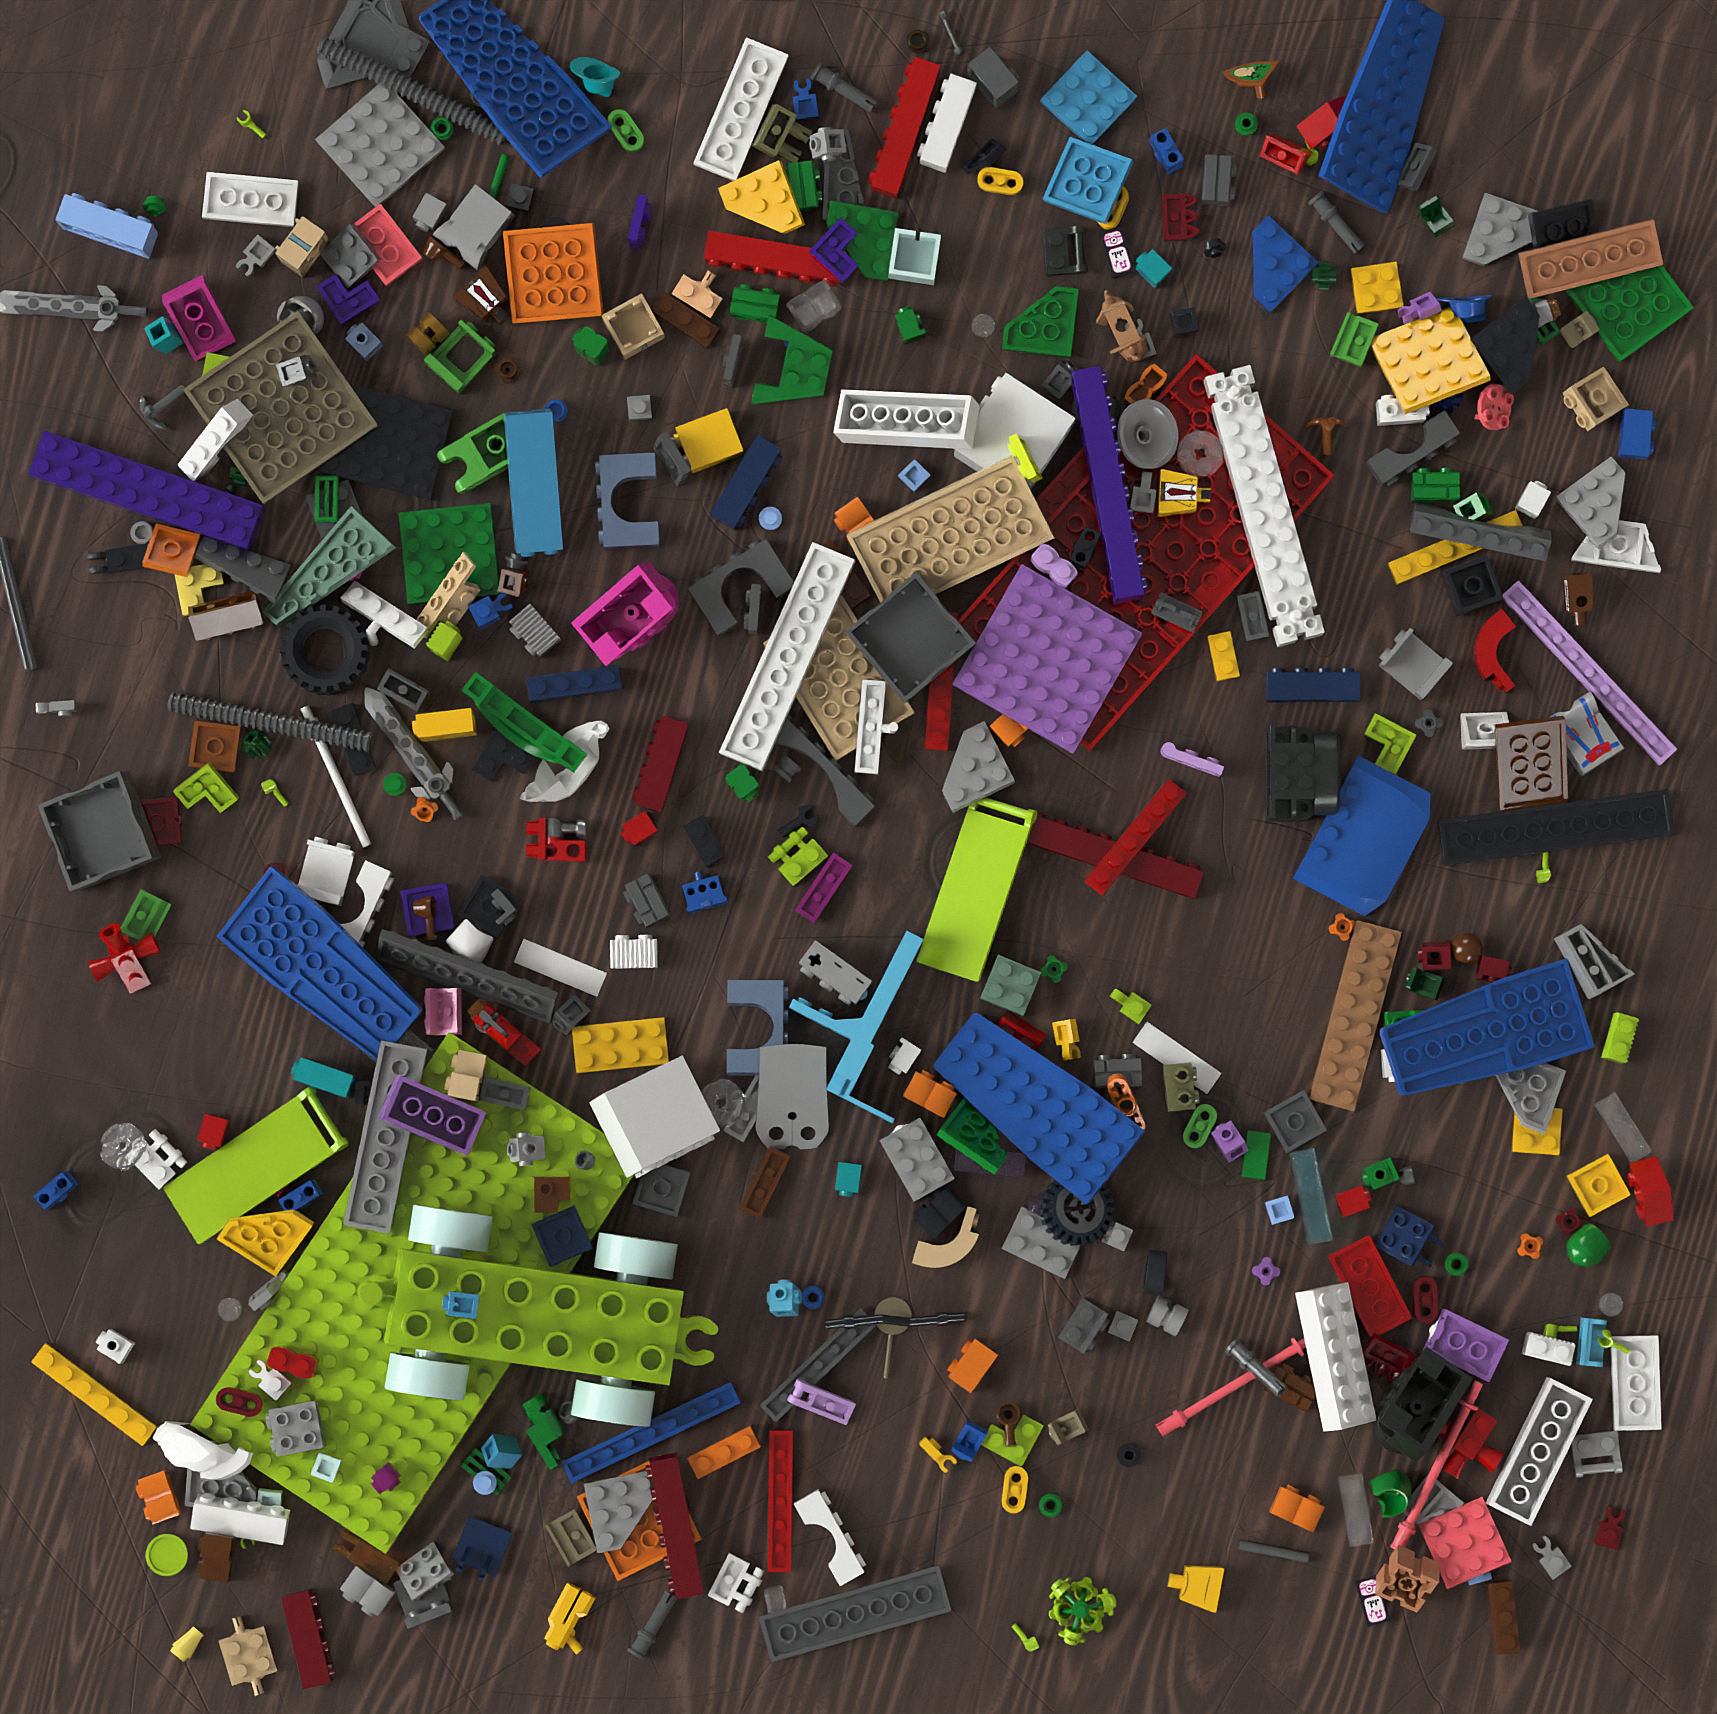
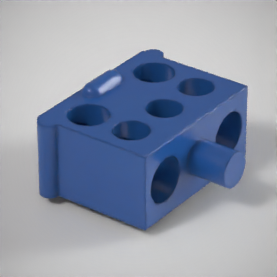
M1164 128L1151 135L1148 139L1149 143L1155 151L1156 159L1158 162H1161L1166 173L1169 175L1182 168L1184 159L1167 129Z
M702 871L694 873L695 882L682 885L688 905L686 910L689 914L721 906L728 902L727 898L723 895L718 875L704 879ZM712 884H717L715 889L710 888ZM701 887L706 888L705 892H700L699 889ZM690 890L695 891L694 895H688V892Z
M68 1171L61 1172L33 1197L44 1210L48 1211L57 1202H62L68 1196V1193L79 1183ZM65 1179L67 1181L66 1187L63 1186V1181ZM46 1195L49 1196V1201H48V1202L45 1201V1196H46Z
M314 1179L295 1188L291 1193L278 1201L285 1211H298L301 1208L305 1209L310 1206L312 1201L324 1193ZM311 1187L314 1190L313 1195L308 1194V1189ZM290 1200L294 1202L293 1208L288 1206Z

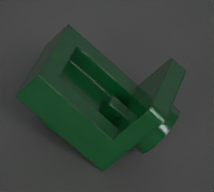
M1438 196L1425 200L1418 207L1422 222L1435 238L1455 226L1453 219L1442 207Z
M1413 967L1406 977V989L1412 993L1438 1001L1445 978Z

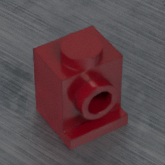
M1451 940L1422 943V949H1418V963H1423V970L1451 969ZM1430 952H1439V955L1434 957Z
M1482 955L1478 960L1475 979L1481 980L1484 976L1486 977L1485 981L1494 982L1511 976L1512 967H1508L1509 961Z

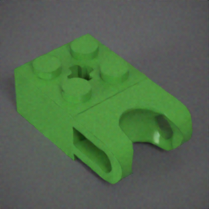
M504 413L438 452L437 458L442 463L447 464L455 460H461L466 463V474L455 483V489L459 494L470 491L508 469ZM494 442H498V444H503L500 446V450H491L494 447Z

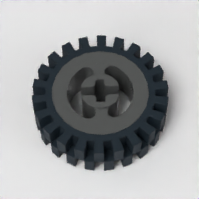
M1055 1179L1046 1186L1048 1189L1043 1191L1041 1196L1044 1198L1039 1202V1205L1042 1206V1210H1039V1216H1044V1220H1041L1042 1225L1046 1224L1048 1226L1046 1232L1048 1234L1053 1233V1239L1056 1241L1062 1240L1061 1243L1064 1245L1081 1246L1101 1238L1104 1235L1103 1232L1109 1229L1108 1223H1111L1113 1220L1110 1214L1114 1213V1207H1110V1203H1113V1198H1108L1107 1194L1110 1193L1108 1188L1103 1189L1102 1187L1088 1204L1089 1209L1064 1213V1209L1081 1207L1086 1204Z

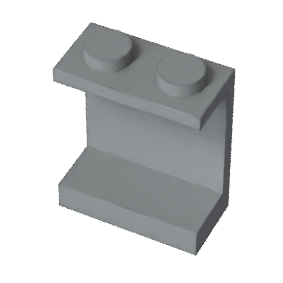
M1409 628L1407 632L1402 629L1394 639L1396 645L1392 649L1387 647L1379 657L1382 661L1378 666L1421 701L1453 663L1447 658L1443 659L1417 638L1412 633L1413 629Z

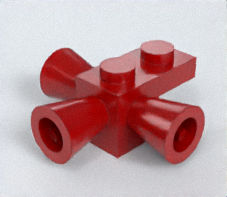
M115 923L104 927L100 931L99 937L107 945L110 956L88 961V966L95 980L99 982L116 969L130 994L150 985V978L139 958L161 953L154 934L150 932L133 945L128 935L123 937L119 924Z
M1480 1409L1475 1410L1465 1427H1462L1452 1447L1455 1451L1446 1459L1442 1470L1459 1480L1467 1458L1470 1460L1476 1458L1492 1473L1501 1461L1504 1453L1487 1447L1483 1443L1494 1428L1497 1420ZM1449 1419L1437 1437L1446 1440L1453 1426Z

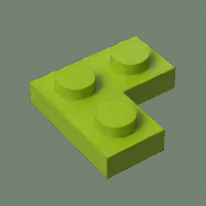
M1376 713L1364 735L1384 745L1375 764L1396 775L1416 734Z
M210 762L173 790V793L187 809L206 796L221 813L239 799V796Z
M1023 1414L1014 1430L1017 1446L1005 1447V1431L991 1424L981 1445L1022 1467L1044 1425Z

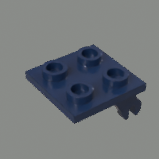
M1396 1205L1374 1245L1376 1248L1411 1267L1414 1266L1417 1260L1431 1267L1433 1263L1420 1256L1419 1253L1427 1239L1440 1247L1443 1246L1444 1242L1431 1235L1436 1226Z
M469 1516L452 1558L453 1561L459 1563L456 1572L461 1573L464 1565L481 1571L478 1578L481 1582H483L486 1574L496 1577L512 1532Z

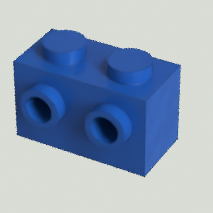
M1625 408L1622 412L1618 458L1646 460L1649 454H1653L1654 441H1651V432H1654L1656 427V418H1653V411Z

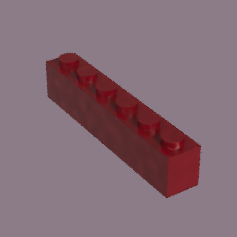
M677 1452L649 1458L650 1465H646L648 1479H653L654 1488H650L652 1502H657L659 1508L658 1511L654 1512L657 1525L662 1524L663 1533L659 1534L661 1548L666 1547L668 1556L663 1558L666 1571L671 1570L672 1579H668L670 1593H675L676 1599L704 1594Z

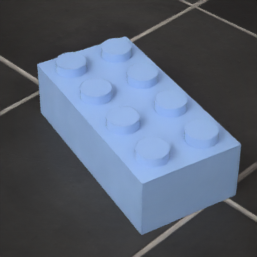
M72 193V196L64 195L55 219L62 229L148 259L150 258L158 236L154 225L150 223L151 220L142 216H137V219L128 216V212L118 208L112 211L107 208L106 204L94 201L93 204L85 201V197Z

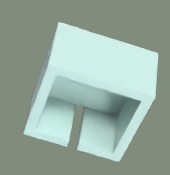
M895 228L888 278L934 285L941 235L920 232V241L915 240L916 231Z

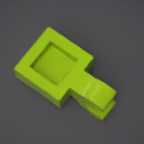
M1114 989L1109 996L1123 1005L1119 1012L1137 1024H1140L1152 1006L1134 992H1131L1129 997H1127L1119 990Z

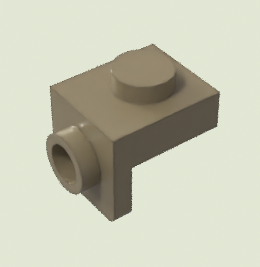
M1586 311L1562 327L1560 333L1569 346L1574 348L1600 329L1594 317Z
M1079 1409L1063 1415L1048 1424L1049 1435L1057 1445L1089 1430Z

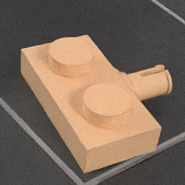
M707 271L701 282L694 281L683 274L672 292L673 296L709 318L713 317L723 298L713 293L709 288L716 277L710 271Z

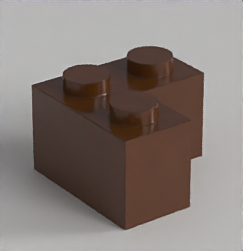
M206 1532L203 1537H200L198 1551H201L200 1557H203L199 1558L197 1565L200 1579L224 1583L230 1582L238 1537Z

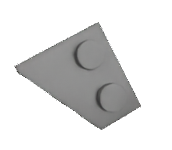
M283 1269L249 1297V1305L254 1311L258 1308L263 1310L272 1302L273 1295L288 1277V1272Z
M1428 1474L1411 1493L1409 1504L1403 1512L1406 1516L1409 1515ZM1436 1480L1416 1520V1524L1444 1514V1512L1460 1507L1464 1503Z

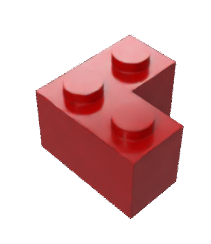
M1348 94L1326 102L1297 125V128L1311 149L1318 146L1322 149L1329 145L1340 111Z
M1657 1157L1629 1163L1630 1173L1627 1174L1630 1187H1635L1634 1194L1637 1203H1639L1636 1206L1638 1218L1644 1220L1646 1227L1673 1221L1671 1188Z

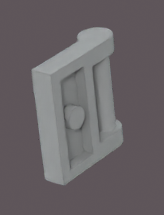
M1617 1431L1575 1435L1571 1443L1575 1478L1583 1477L1586 1474L1613 1471L1617 1474L1623 1472ZM1612 1455L1613 1462L1591 1465L1581 1464L1582 1458Z

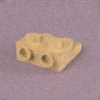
M1604 367L1563 392L1565 405L1568 408H1573L1577 415L1576 421L1578 425L1586 428L1587 431L1629 405Z

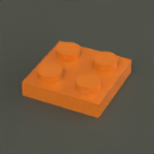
M156 524L142 562L143 567L188 577L201 540V534Z

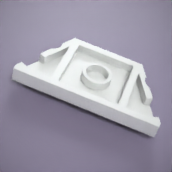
M1619 520L1617 537L1600 549L1586 536L1571 558V561L1652 573L1661 572V567L1658 565L1654 554L1653 544L1649 539L1646 524Z

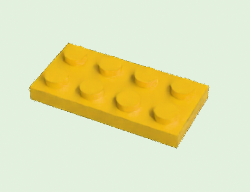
M664 1017L576 1026L572 1029L576 1073L662 1065L669 1062Z

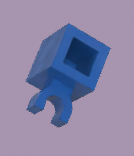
M506 593L500 594L493 602L487 596L468 606L480 630L501 620L499 612L513 609L511 603L507 606L501 605V600L507 597Z

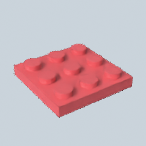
M1483 1497L1418 1524L1433 1560L1440 1563V1576L1446 1590L1512 1562Z

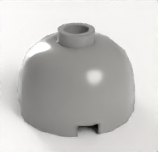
M295 296L281 304L278 308L277 321L281 323L298 311L314 335L317 336L320 333L324 324V313L321 306L314 299L307 296Z

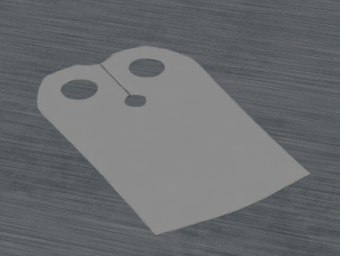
M782 1044L760 1047L756 1132L767 1148L771 1146L775 1149H785L791 1145L797 1146L799 1149L817 1148L827 1135L829 1122L826 1090V1047L805 1044ZM790 1112L796 1113L797 1117L794 1120L788 1118ZM776 1126L782 1128L784 1132L783 1137L779 1140L771 1139L769 1136L771 1128ZM804 1127L814 1128L816 1134L813 1139L805 1140L801 1137V1130Z

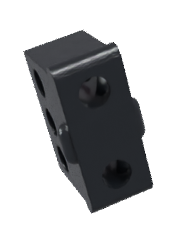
M1086 526L1079 540L1075 542L1073 553L1069 560L1077 570L1084 572L1089 559L1093 558L1096 551L1095 546L1101 533ZM1091 536L1093 541L1086 540V537ZM1082 557L1083 562H1078L1076 558Z

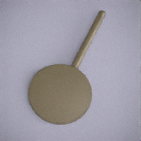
M890 1297L881 1301L876 1307L874 1314L912 1318L908 1304L896 1297ZM877 1324L882 1332L888 1334L884 1379L888 1378L893 1335L904 1332L908 1327Z

